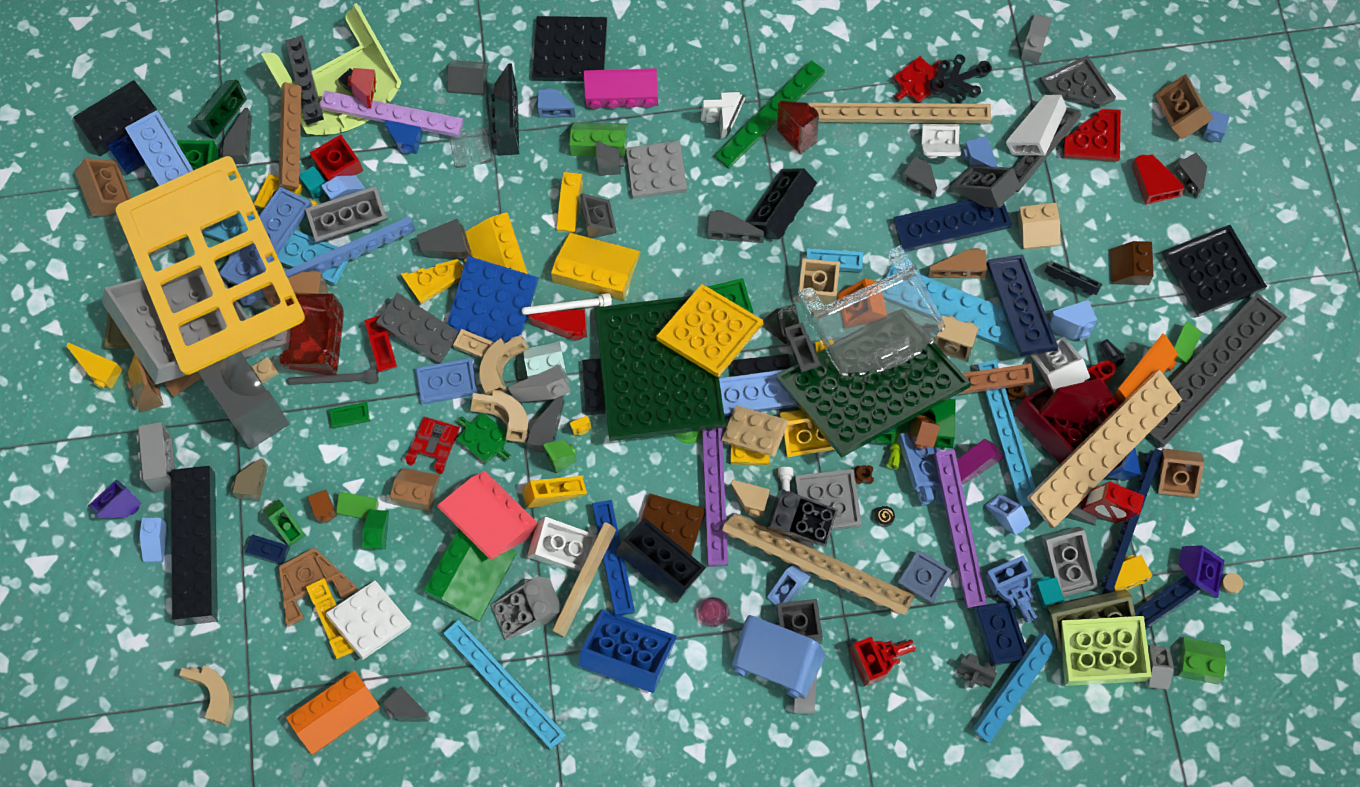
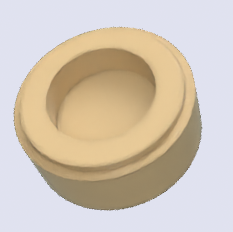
M1229 573L1222 580V588L1229 594H1237L1243 588V579L1236 573Z

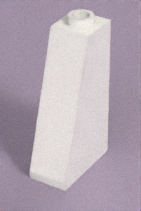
M1044 95L1006 141L1011 155H1046L1067 109L1062 95Z

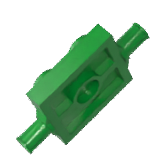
M481 413L472 422L467 421L463 416L458 419L457 423L463 426L465 430L457 438V442L484 464H487L497 455L501 456L505 461L511 458V454L504 450L505 444L509 441L506 440L507 431L487 415Z

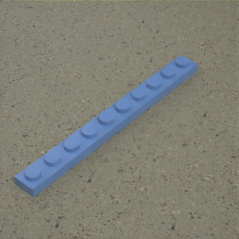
M410 216L288 269L285 271L286 276L289 278L301 272L318 271L322 274L329 268L340 266L343 262L356 259L363 253L374 251L379 246L390 244L397 238L410 235L413 231H416ZM262 289L240 298L245 306L254 304L265 296Z

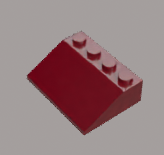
M1047 385L1024 398L1013 414L1061 464L1100 423L1097 420L1076 423L1041 415L1039 411L1054 393Z

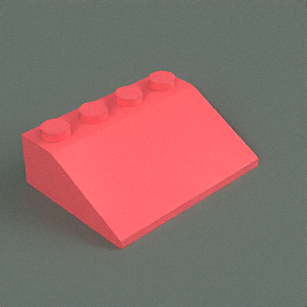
M486 471L470 478L437 506L490 560L528 540L538 524Z

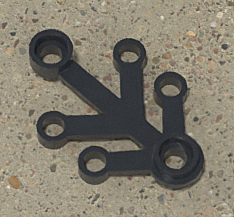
M958 54L953 59L954 66L950 78L944 79L945 72L950 68V63L947 60H942L938 64L939 71L937 77L929 81L928 89L935 95L944 93L954 97L956 103H962L966 99V94L963 91H956L948 86L954 85L968 91L971 97L977 98L981 93V88L964 81L976 76L986 77L992 70L989 62L981 61L975 69L959 74L961 66L965 63V57Z

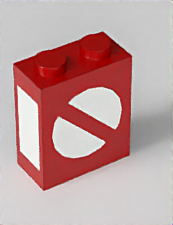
M1109 481L1092 489L1084 498L1081 510L1116 524L1141 513L1144 495Z

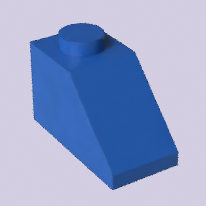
M385 120L387 131L399 151L405 154H417L423 137L421 128Z

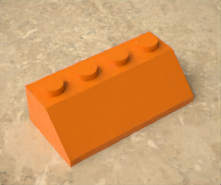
M1161 334L1118 388L1114 398L1119 405L1155 370H1160L1164 375L1167 370L1171 372L1177 364L1175 359L1178 353L1165 334Z
M354 670L287 716L286 719L309 752L314 755L381 707Z

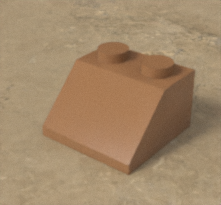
M1162 448L1158 468V494L1198 498L1205 463L1202 453Z
M402 468L394 480L390 494L393 505L431 512L441 476Z

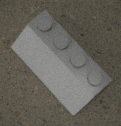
M376 186L305 209L316 243L387 220Z

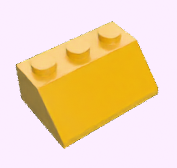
M802 410L780 413V418L788 421L783 435L787 457L834 450Z

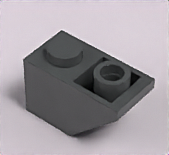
M1194 153L1178 162L1174 172L1176 177L1186 185L1188 192L1198 199L1204 189L1207 165L1197 153Z

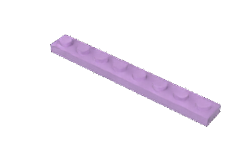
M324 91L320 103L322 110L384 123L385 120L409 124L418 126L424 131L458 138L464 124L463 118L374 100L372 108H367L354 96Z

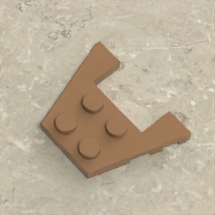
M315 547L279 566L286 615L285 621L288 627L305 619L296 601L309 595L306 586L325 578L327 584L334 582L342 599L358 591L356 585Z

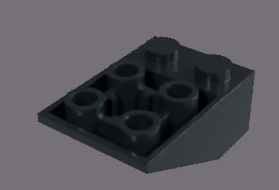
M782 489L777 494L766 529L783 536L826 547L838 509Z

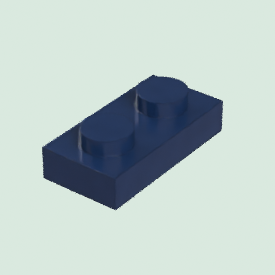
M252 534L245 553L282 565L285 562L290 547L289 545Z

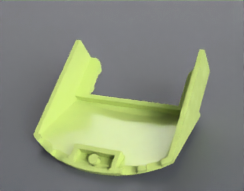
M355 3L353 8L347 12L346 21L360 46L312 71L320 103L324 91L354 96L340 85L337 80L349 68L352 70L353 68L375 69L377 83L374 101L390 103L402 83L361 9ZM261 53V58L280 92L284 82L296 85V82L292 81L278 55L274 53ZM301 107V126L306 134L330 135L345 132L370 120L322 110L324 120L307 125Z

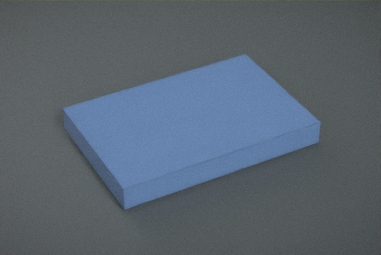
M472 358L416 368L422 405L473 396V393L478 394Z

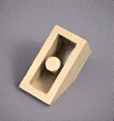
M732 480L731 490L744 512L748 513L751 517H764L770 497V489Z

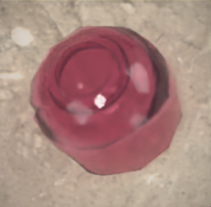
M709 597L700 604L698 609L699 619L706 626L718 627L727 623L730 616L729 606L721 598Z

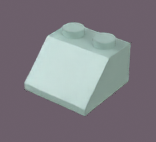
M560 342L531 347L523 351L528 378L560 364L566 373Z

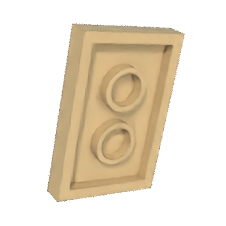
M736 405L722 441L726 444L775 457L788 421Z

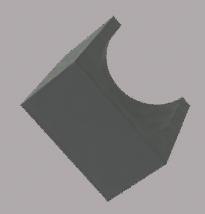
M241 351L197 371L250 450L290 425L269 390L267 391Z

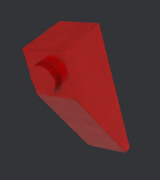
M585 309L528 314L530 324L568 339L581 340L587 338Z

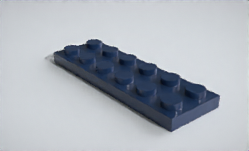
M972 200L893 217L903 253L1008 229L1012 225L1005 203L999 208L984 207Z
M1024 255L988 259L986 265L1019 355L1025 356L1057 351L1058 344Z

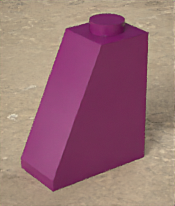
M983 439L957 460L963 485L1004 459V456L993 442Z

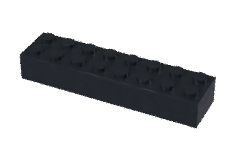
M210 465L171 470L172 620L178 626L218 622L215 472Z

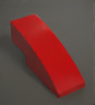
M377 316L364 321L378 371L382 372L396 368L397 363L389 333L376 325L380 317Z

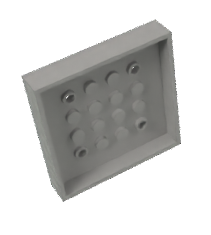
M197 268L162 285L172 313H177L213 295L202 268ZM143 278L105 287L102 304L154 383L159 384L186 376L179 368ZM234 301L233 305L240 321L248 319L249 317L238 301ZM216 309L181 325L179 330L186 346H190L226 329L227 325L220 309ZM262 341L242 350L241 352L244 357L259 354Z

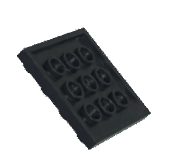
M537 16L532 72L533 81L584 82V71L605 70L607 17Z
M1231 225L1187 241L1162 253L1197 317L1259 293L1267 288Z

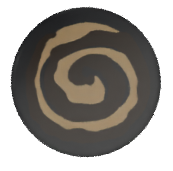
M882 506L877 509L875 521L878 525L888 527L894 522L895 513L892 508Z

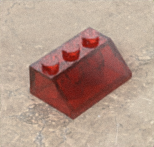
M780 101L778 102L777 131L801 155L817 143L819 113L808 103Z

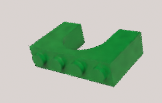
M948 399L921 414L940 425L934 447L953 448L955 440L956 399ZM896 428L875 439V442L894 444Z

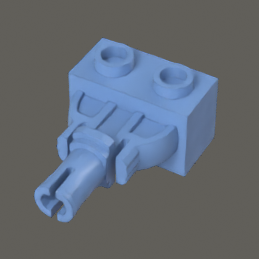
M1023 555L987 571L985 580L994 596L998 594L1003 600L1009 602L1011 608L1015 606L1019 608L1025 622L1030 623V620L1034 621L1038 617L1029 602L1033 599V595L1030 592V578L1033 572Z

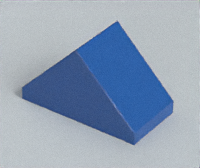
M1135 448L1108 474V477L1126 481L1141 475Z

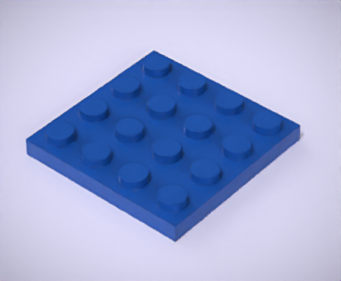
M467 256L447 324L459 332L463 329L492 342L502 338L507 343L513 337L522 336L528 315L522 314V308L531 307L539 277Z

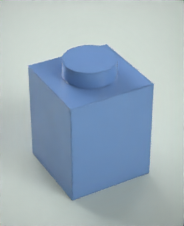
M1211 111L1214 119L1206 124L1203 138L1221 143L1230 115Z

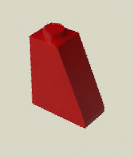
M1153 154L1139 155L1134 159L1132 169L1145 205L1182 196L1185 189L1184 185Z

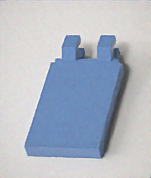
M909 433L900 434L897 437L913 489L919 492L918 498L921 506L929 505V501L934 500L932 491H936L937 503L944 504L934 457L936 452H941L940 448H918L909 439Z

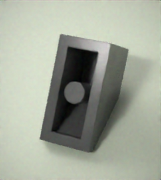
M596 142L599 176L621 174L620 167H624L623 156H619V149Z
M914 157L903 173L902 182L934 199L936 197L937 185L931 165L923 159Z
M402 686L383 702L386 707L385 713L391 719L396 717L399 722H428L431 719Z

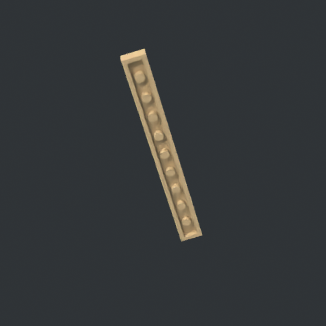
M809 103L808 122L991 123V104Z

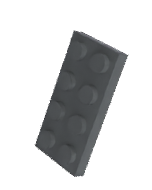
M398 292L376 322V325L437 364L443 361L460 333Z

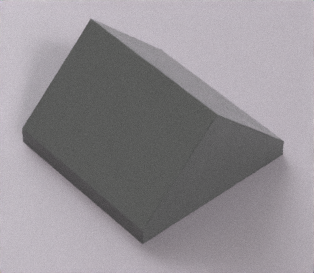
M453 60L448 66V93L484 95L489 64L485 62Z
M583 193L580 194L588 237L597 238L615 234L617 231L610 201Z

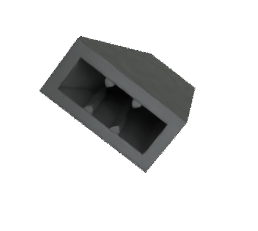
M458 219L417 235V248L427 258L467 259V256L473 257L464 226Z

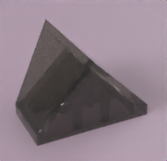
M796 304L777 308L763 319L762 327L784 344L788 343L784 328L799 324Z

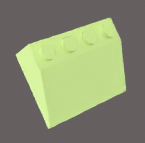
M1144 616L1061 621L1065 686L1148 681L1152 677Z

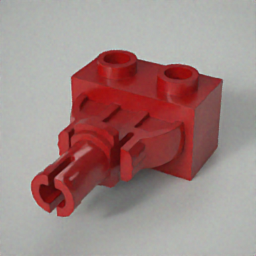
M871 636L853 643L849 648V652L864 686L882 681L889 674L893 666L901 662L900 656L915 652V645L911 646L914 643L913 640L909 639L896 645L892 641L885 643L874 641Z

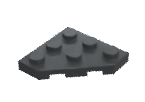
M1088 55L1040 78L1041 84L1049 95H1062L1063 99L1100 108L1116 99V96Z

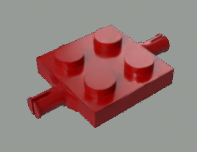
M919 56L894 76L893 80L899 85L901 91L894 95V98L899 102L907 96L916 103H921L932 94L928 89V83L932 78L937 77L938 64L941 60L930 65Z

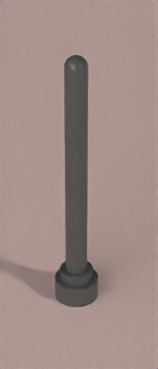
M369 368L365 373L290 377L287 383L289 385L365 380L371 384L378 383L379 374L377 368Z

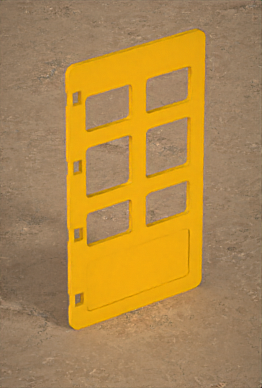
M226 156L117 205L115 209L183 374L190 375L304 321L305 315L231 157ZM235 174L236 179L230 181L229 176ZM237 213H241L248 230L209 248L203 237L202 230ZM253 214L255 219L249 221L247 216ZM184 237H189L195 254L156 272L149 254ZM250 244H255L266 271L227 289L215 261ZM272 255L274 261L268 263L266 257ZM197 268H202L213 295L177 313H172L162 285ZM274 285L281 301L280 304L244 321H240L233 305L234 301L266 286ZM292 298L294 304L287 306L285 300ZM216 309H220L227 325L226 329L190 346H186L179 330L180 326Z

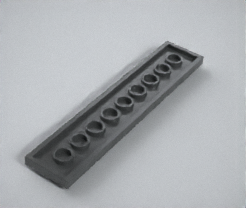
M1256 293L1173 379L1170 384L1182 400L1147 435L1164 448L1286 320L1287 316Z

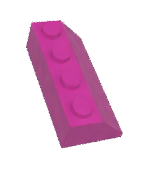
M657 68L584 71L587 108L609 107L614 109L617 107L658 106Z

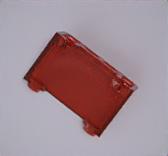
M333 293L295 294L305 319L302 323L291 328L289 350H284L280 354V364L285 369L323 375L337 374L344 320L343 306ZM292 298L286 303L287 306L294 304Z

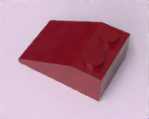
M1099 378L1057 388L1039 413L1044 416L1076 423L1093 422L1098 418L1099 412L1108 406V402L1113 396Z

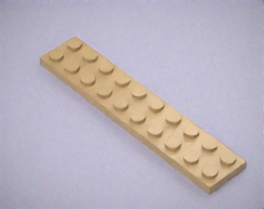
M1155 370L1027 497L1050 528H1055L1182 400L1160 370Z
M735 513L724 524L722 531L727 532L728 536L740 538L749 546H757L769 555L780 557L786 563L796 564L801 570L811 571L817 574L820 579L830 580L840 588L852 590L857 596L867 597L876 605H884L896 614L905 615L915 598V595L792 538H787L767 530L766 526L738 513Z

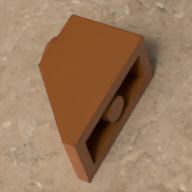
M919 415L909 421V439L918 448H933L940 425L929 417Z

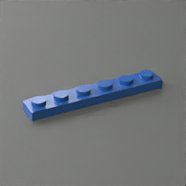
M612 500L592 503L598 534L605 522L616 529L603 557L614 615L617 617L634 614L635 609L625 561L616 554L621 542Z

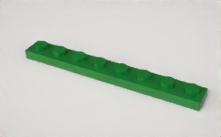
M811 60L716 154V159L730 169L825 74V70Z

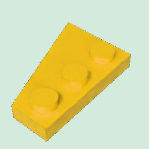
M458 259L436 264L435 267L417 269L416 272L409 274L407 272L402 273L401 276L422 305L459 282L464 267Z

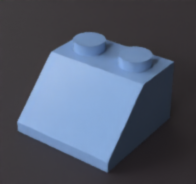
M1089 300L1052 311L1049 320L1054 333L1072 341L1088 339L1097 322Z

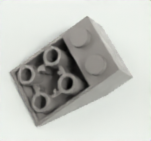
M538 576L491 604L505 640L553 621L559 617L562 611L550 578Z

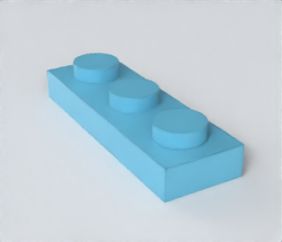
M807 248V259L840 262L839 271L862 272L863 252Z

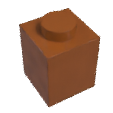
M327 490L308 496L318 523H327L333 520L334 517H337Z

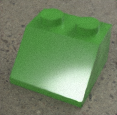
M1183 637L1178 677L1219 685L1224 680L1226 653L1224 645Z

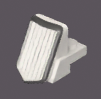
M739 92L721 93L720 100H703L701 121H706L707 123L719 121L720 138H727L746 99V95Z

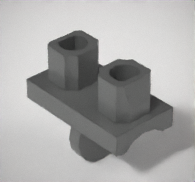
M969 653L966 658L962 659L957 673L970 681V688H973L974 683L981 687L984 685L991 688L997 675L995 672L996 666L991 667L990 662H986L983 667L977 664V656Z

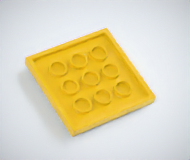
M701 284L658 333L656 338L657 341L719 378L762 327L763 320Z

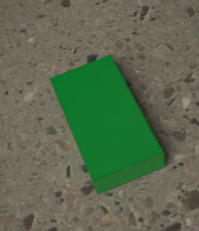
M367 402L329 409L331 427L333 429L371 422Z

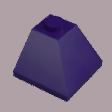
M116 479L88 507L99 518L128 517L135 514L142 503Z
M1203 545L1182 546L1179 556V566L1193 584L1214 598H1218L1225 560Z

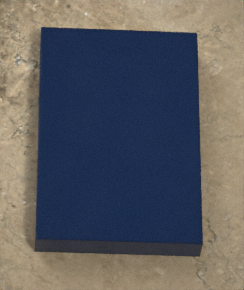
M1009 602L975 607L973 611L991 667L1020 662L1027 652V648L1014 609L1011 608Z

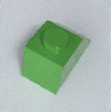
M565 440L549 442L543 445L546 457L556 474L576 462L575 455L577 452L573 445H568Z

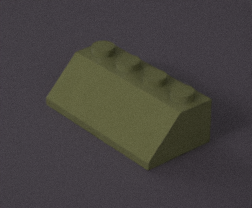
M1126 589L1047 607L1050 625L1059 652L1062 651L1061 621L1135 616L1132 596Z

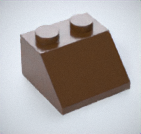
M1132 241L1111 248V284L1150 285L1154 276L1152 242Z

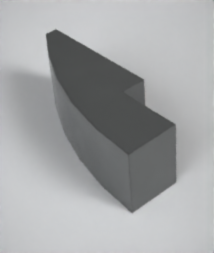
M803 322L784 328L787 341L801 372L820 367Z

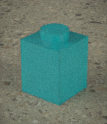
M314 166L299 175L302 185L313 199L325 194L321 185L325 184L326 181Z
M1048 576L1039 579L1035 590L1042 610L1047 609L1048 606L1063 603L1064 597L1057 577L1050 578Z

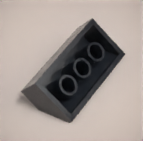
M805 168L781 169L746 222L764 231L765 238L779 240L784 236L788 226L794 221L798 211L804 206L808 196L812 194L817 182Z
M646 518L632 530L616 551L617 555L676 603L687 593L706 569L704 565Z

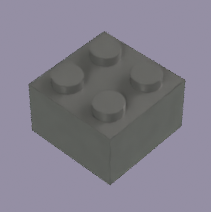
M817 599L777 604V617L780 627L809 637L822 644L823 635Z

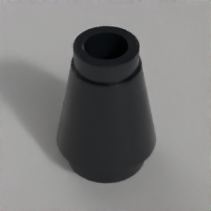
M1108 339L1099 344L1105 360L1111 361L1115 367H1119L1124 363V353Z

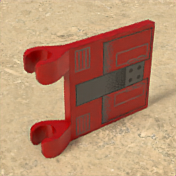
M424 417L411 449L406 455L407 464L413 466L419 453L438 459L434 467L436 473L443 474L460 427Z

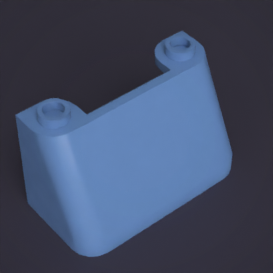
M748 615L742 628L731 667L733 672L739 676L744 677L745 675H750V673L784 686L787 694L793 698L798 699V697L806 699L826 655L820 644L815 640L755 616Z

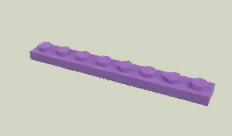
M722 428L703 430L708 567L728 566L727 532L722 531L726 523Z
M955 450L936 452L934 457L965 607L969 609L985 606L987 601Z

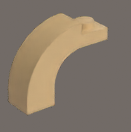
M521 335L511 338L507 343L500 338L486 351L480 365L479 374L482 387L487 395L492 396L493 390L503 393L508 391L503 380L504 366L511 358L529 349L527 342Z
M493 390L492 396L473 393L470 411L498 416L506 424V440L525 443L528 417L525 409L516 399L496 390Z
M203 666L202 671L194 667H189V669L182 668L179 674L180 677L186 681L206 686L210 692V704L205 718L210 722L229 727L234 711V698L227 682L216 671L207 666Z

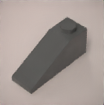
M248 108L243 109L225 137L224 145L220 150L222 158L229 156L235 164H249L252 115Z
M722 210L710 211L708 239L753 243L764 242V231L729 212Z
M563 395L557 397L532 425L531 431L527 432L525 443L528 444L529 450L545 453L543 445L555 442L565 403Z

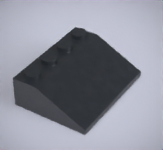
M508 63L494 83V91H491L492 102H495V106L492 107V117H495V122H492V131L496 138H492L493 149L497 150L498 156L520 154L518 91L512 63Z
M133 80L75 115L73 119L99 156H102L131 138L125 127L155 112L157 109L141 87Z

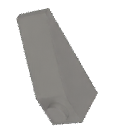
M1034 15L1021 60L1035 64L1039 63L1052 18Z
M561 364L508 387L514 399L518 402L555 399L571 392L568 376Z

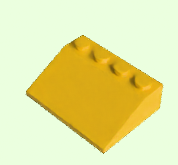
M508 212L489 217L465 231L474 258L528 274Z
M570 233L555 260L551 272L553 283L598 295L610 293L611 298L624 301L641 252Z

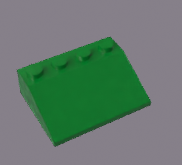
M458 529L424 591L427 597L480 622L517 552L510 549L490 560Z

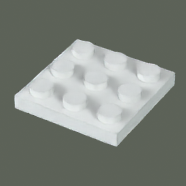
M373 581L326 613L327 618L362 660L411 627L410 621L376 581Z

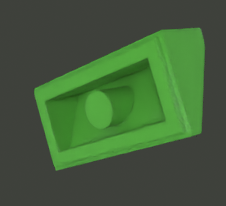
M1185 322L1174 346L1178 353L1175 360L1188 365L1202 334L1190 322Z
M340 492L336 513L366 520L369 509L378 510L379 502L376 498Z

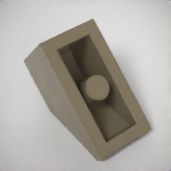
M258 459L236 475V480L232 482L231 491L237 499L260 502L268 468L264 459Z

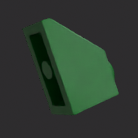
M279 499L263 510L289 547L305 536V533Z
M369 509L363 527L362 548L386 550L388 510Z

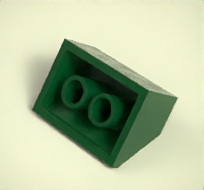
M238 80L225 81L217 89L216 94L207 101L203 110L196 115L194 123L199 131L216 139L246 102L247 98Z

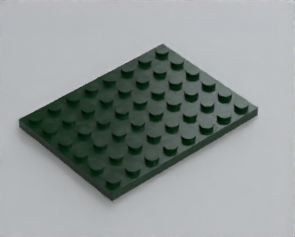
M691 296L595 307L609 441L726 427L719 378L657 341L656 338L658 333Z
M903 308L817 353L816 356L820 367L801 372L798 364L776 375V381L841 458L971 387V382Z

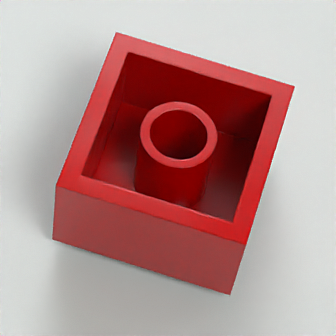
M341 134L309 152L314 164L327 182L336 176H353L363 171L359 159Z

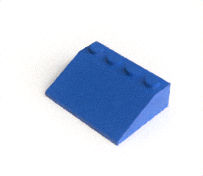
M602 609L581 649L578 666L654 693L677 636L623 616L615 617L614 613Z

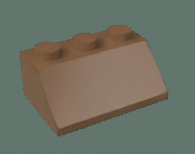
M84 158L76 169L75 173L91 215L110 216L116 213L115 209L118 204L131 199L117 161Z

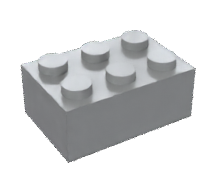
M162 422L138 426L139 433H137L136 438L141 450L138 451V458L140 463H142V469L139 471L141 480L154 493L171 490V470L175 469L172 435Z

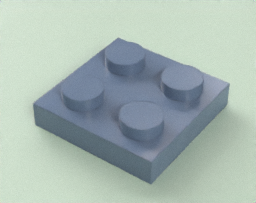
M918 550L898 581V585L932 605L953 570Z

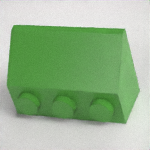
M573 122L570 132L571 156H596V142H601L619 149V156L626 157L627 123Z

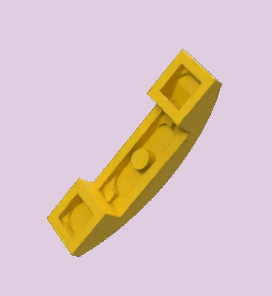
M325 578L306 586L330 640L329 642L336 659L355 652L326 616V613L336 607L337 604Z

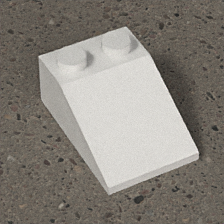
M1065 337L1056 340L1058 344L1057 351L1030 355L1053 392L1057 388L1082 383L1090 378L1083 358Z
M548 517L537 520L538 524L535 528L527 557L545 564L580 572L597 535Z

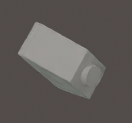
M1149 645L1148 653L1152 677L1148 680V686L1157 690H1169L1174 670L1170 648Z

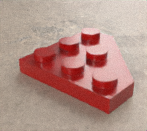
M1102 108L1093 118L1088 119L1079 126L1074 133L1065 137L1063 158L1119 161L1121 110Z

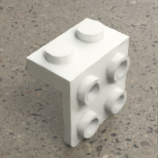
M922 124L921 146L923 154L928 158H937L938 156L956 158V156H960L959 124Z

